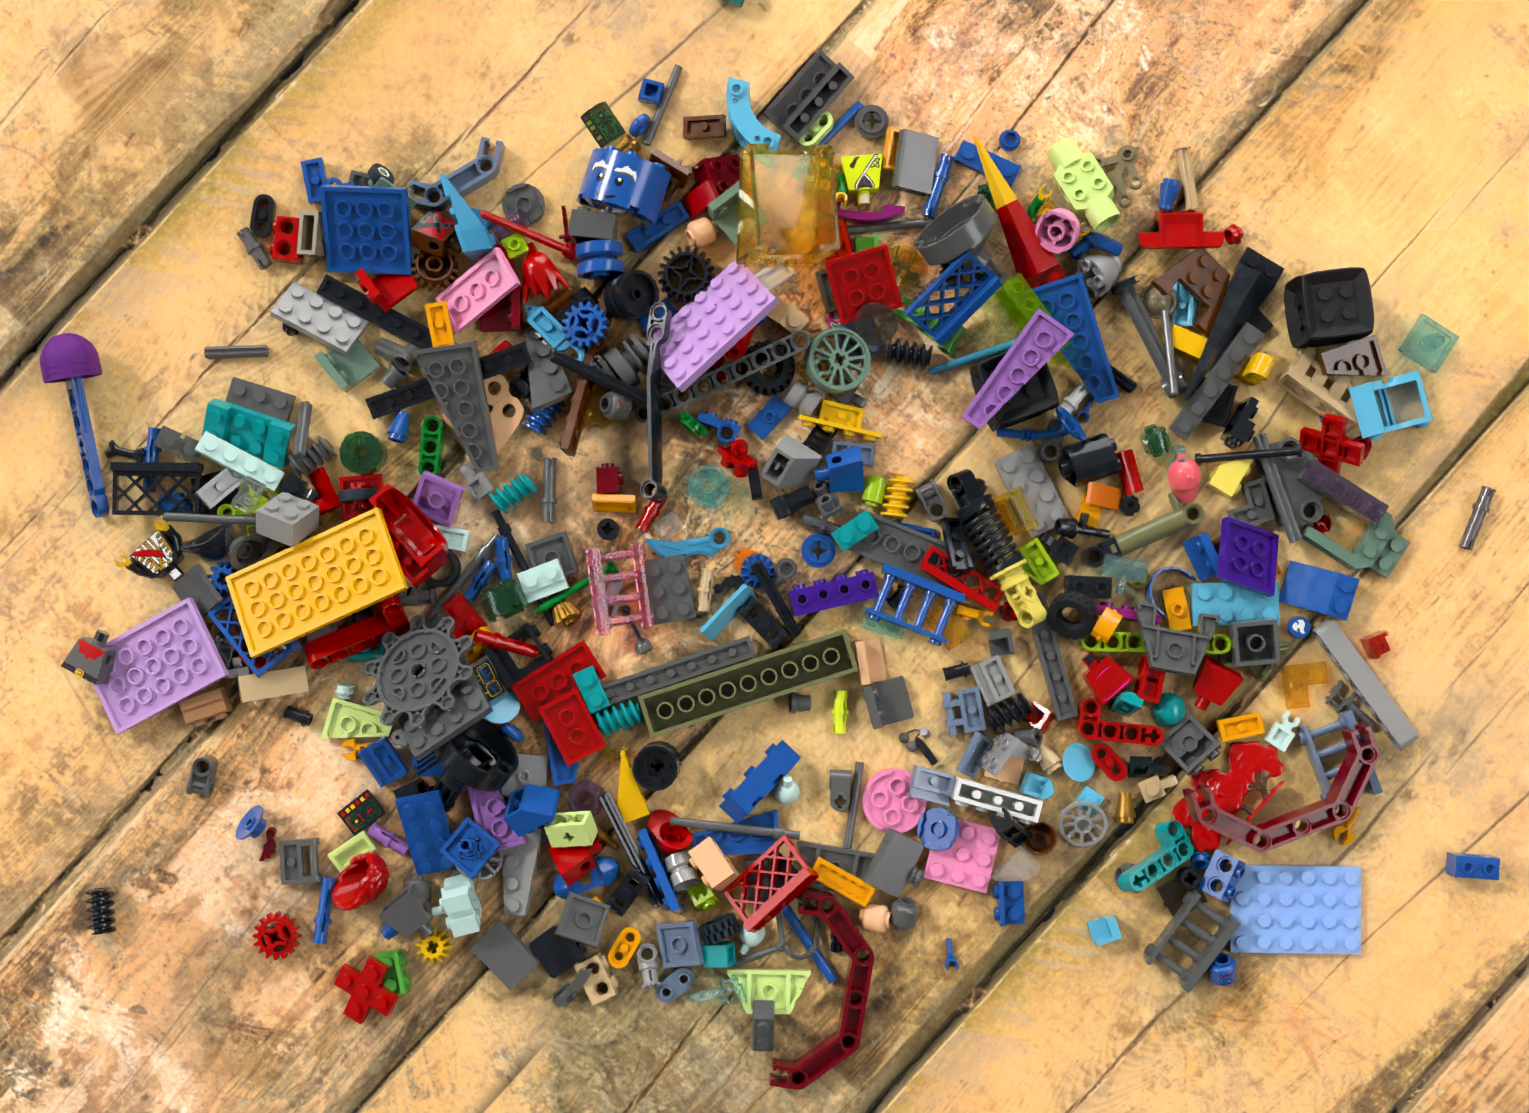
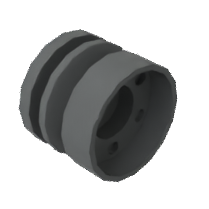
M631 333L628 335L633 343L631 346L623 339L621 343L625 350L622 353L613 346L603 356L623 382L636 387L641 383L637 373L641 371L647 376V369L645 367L648 366L650 350L642 340Z

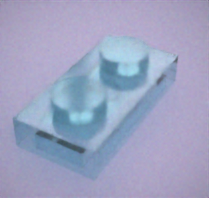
M864 611L860 628L902 639L904 628L882 619L880 622L867 618L869 614ZM881 611V613H883V614H886V615H888V616L894 617L893 614H889V613H886V612H882V611ZM903 617L901 621L907 623V618Z

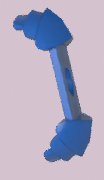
M611 856L597 857L595 859L596 867L589 872L592 876V882L589 885H583L580 880H577L567 887L561 875L558 874L554 881V893L566 900L568 892L580 894L602 884H605L606 887L610 886L619 876V864Z

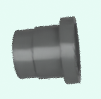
M391 362L389 369L381 377V380L385 385L393 389L402 380H405L408 375Z
M791 692L788 700L789 713L795 714L796 712L810 711V695Z

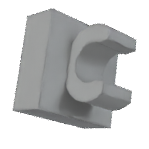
M240 657L232 658L234 669L227 670L229 673L228 679L255 674L250 667H246V664L241 661Z

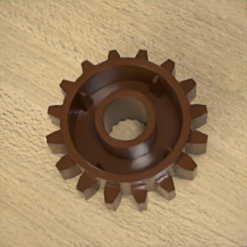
M423 250L419 254H414L411 276H414L416 283L420 282L421 289L428 286L429 292L433 288L440 292V287L443 286L446 289L448 288V283L452 284L455 282L454 277H458V262H455V255H450L449 250L442 257Z

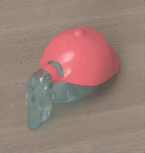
M1173 442L1170 449L1171 453H1174V457L1167 468L1168 482L1171 491L1174 492L1178 501L1190 503L1198 493L1201 482L1200 469L1193 459L1186 456L1185 447Z

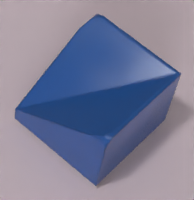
M643 78L638 101L659 105L665 88L664 83Z

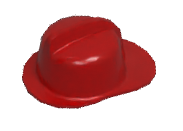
M661 809L654 811L649 816L648 826L657 838L658 846L662 851L674 854L687 848L692 843L693 836L687 827L670 825L671 816L677 817L674 813Z

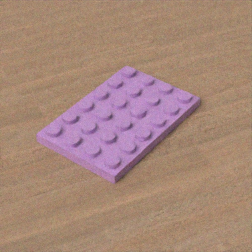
M738 258L715 277L710 285L706 286L707 291L702 290L699 294H696L694 301L687 303L671 318L668 340L660 347V367L682 393L780 304L772 293ZM659 329L653 335V338H660V336L662 335V330ZM647 340V341L645 342V345H646V346L648 347V349L650 350V345H651V344H650L649 340Z
M188 597L107 642L105 645L116 651L107 684L93 685L116 734H122L225 678L229 673L194 599Z

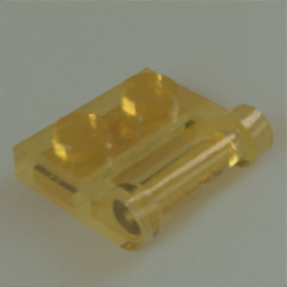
M1021 486L993 499L994 506L998 508L993 515L1001 514L1002 518L997 522L1004 521L1006 523L1005 527L1001 528V530L1008 528L1010 531L1005 537L1009 535L1014 537L1039 525L1037 519L1034 520L1027 505ZM1013 496L1015 497L1016 502L1027 523L1025 525H1022V522L1010 499Z

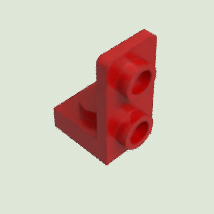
M320 467L312 472L309 477L316 492L320 495V499L313 502V504L319 505V516L332 512L341 506V503L325 468Z

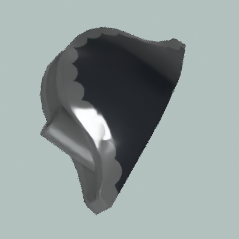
M233 524L217 526L181 546L180 549L183 552L196 554L206 561L214 562L221 560L227 555L229 547L234 540L229 532Z

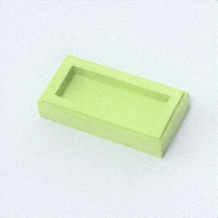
M363 830L330 852L328 858L339 872L342 873L346 867L351 865L350 860L353 856L373 852L377 849V845L367 835V832Z

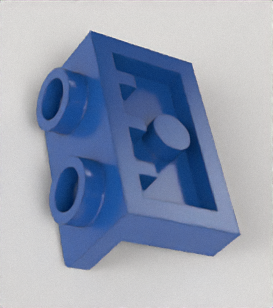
M1207 532L1182 542L1200 581L1217 575L1219 557Z
M997 880V886H993V897L997 899V907H994V920L998 921L1000 926H1005V924H1025L1024 880Z

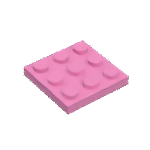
M958 819L960 832L956 843L944 851L929 849L923 878L987 893L1000 836L996 833L994 827Z

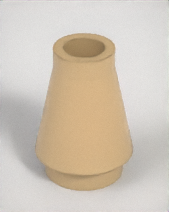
M1044 742L1041 743L1040 747H1034L1042 755L1039 763L1043 772L1046 771L1049 775L1062 766L1061 759Z

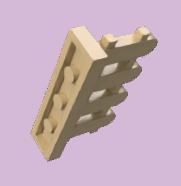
M1307 347L1303 351L1299 349L1295 354L1298 359L1294 366L1290 364L1286 369L1287 371L1278 379L1276 384L1321 416L1329 413L1346 418L1347 434L1358 425L1351 396L1347 403L1341 400L1345 391L1350 394L1349 388L1353 387L1349 384L1351 377L1347 375H1322L1319 362L1314 359L1316 356L1315 350L1311 347ZM1309 366L1316 370L1311 378L1305 374ZM1327 378L1333 382L1329 391L1323 387Z

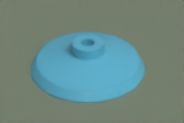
M506 689L507 692L489 702L493 712L485 716L488 721L502 724L515 718L520 710V701L513 691Z
M1081 743L1071 744L1063 754L1064 770L1072 780L1077 782L1086 781L1093 775L1095 770V763L1090 757V749Z

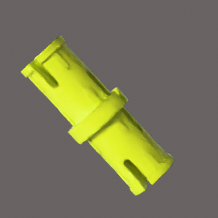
M834 690L832 733L846 734V719L849 714V710H847L848 690Z

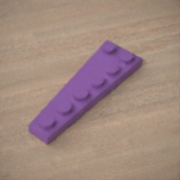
M1038 308L960 418L979 430L1074 333Z

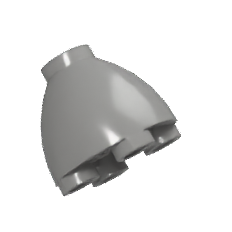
M1090 255L1078 261L1077 271L1074 272V275L1082 272L1089 298L1095 299L1105 295L1115 285L1123 266L1120 259L1116 256Z

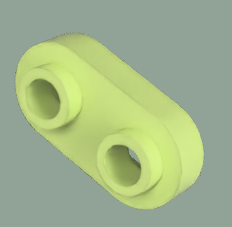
M825 111L798 141L802 148L812 149L816 147L833 129L834 120L828 111ZM823 122L827 123L825 126H820ZM811 137L812 140L807 142L806 139Z

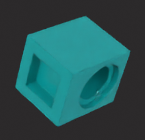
M717 941L710 945H702L704 968L729 967L736 963L734 941Z

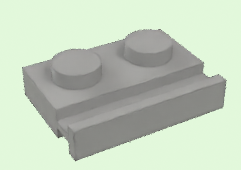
M998 654L969 667L987 707L1016 694Z

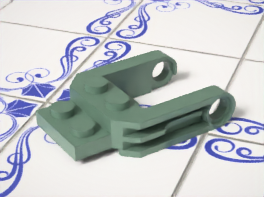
M1372 505L1371 509L1366 514L1368 518L1375 509V507ZM1385 510L1378 515L1375 525H1367L1352 548V553L1310 526L1305 525L1301 530L1303 540L1349 570L1367 567L1384 579L1389 577L1410 544L1408 540L1394 532L1393 517Z

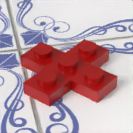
M1326 413L1323 416L1321 431L1303 427L1300 430L1299 442L1302 444L1304 451L1318 454V462L1321 466L1339 477L1342 462L1355 466L1363 464L1366 444L1346 439L1347 419Z
M370 956L362 972L348 964L341 966L334 985L351 995L343 1012L344 1015L359 1024L365 1022L371 1007L386 1017L391 1015L399 995L382 986L390 968L389 965L374 956Z

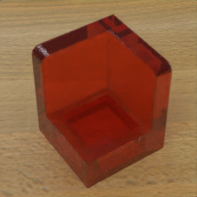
M1377 631L1360 639L1368 659L1381 658L1380 655L1391 650L1385 639V636L1389 635L1387 631Z

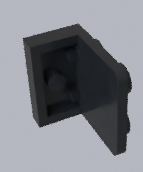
M559 922L529 944L530 949L552 978L558 977L575 963H580L588 955L586 945L555 935Z

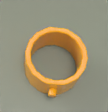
M1106 607L1090 635L1096 637L1097 641L1101 640L1107 644L1123 616L1117 613V610Z

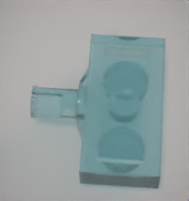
M1105 553L1101 575L1110 576L1118 580L1115 593L1124 595L1126 582L1134 581L1145 584L1149 562Z

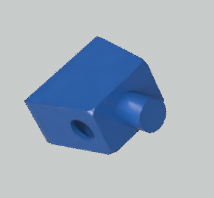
M860 447L828 454L825 457L826 467L814 469L815 482L827 480L831 492L864 491L863 458Z

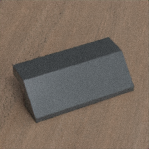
M819 49L762 114L778 129L799 141L855 77L840 62L835 64Z

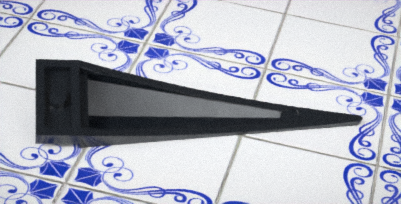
M1249 247L1245 249L1234 268L1223 301L1183 401L1189 398L1245 323L1249 321L1270 294L1284 271L1283 267Z

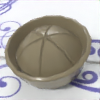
M1150 283L1144 287L1140 295L1142 303L1152 318L1161 319L1162 310H1169V313L1172 314L1176 308L1177 297L1173 288L1168 295L1163 296Z

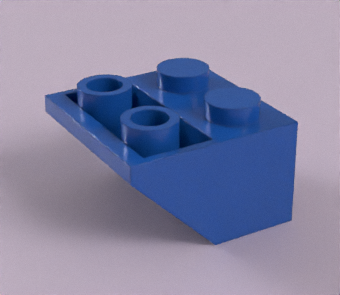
M526 784L510 793L503 819L518 837L526 833L530 834L536 828L544 824H550L555 819L561 792L558 789Z

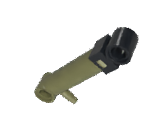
M1174 492L1168 494L1173 511L1097 543L1098 546L1084 549L1081 553V562L1087 568H1096L1103 565L1104 562L1109 563L1174 533L1199 524L1204 519V509L1197 503L1181 507L1178 498ZM1189 509H1193L1196 513L1194 520L1189 519L1187 516ZM1091 551L1098 555L1096 563L1089 561L1088 555Z

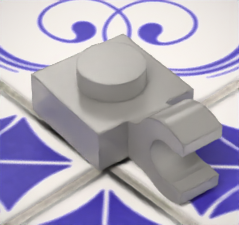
M472 462L460 468V472L468 481L464 486L475 502L480 501L489 492L491 493L494 490L484 473H477Z

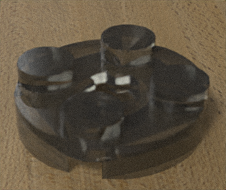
M881 302L863 304L854 317L855 333L866 344L871 346H880L891 340L897 331L898 322L894 312L889 306ZM875 318H878V322L881 323V326H877L876 329L873 330L872 325H870V321H874Z

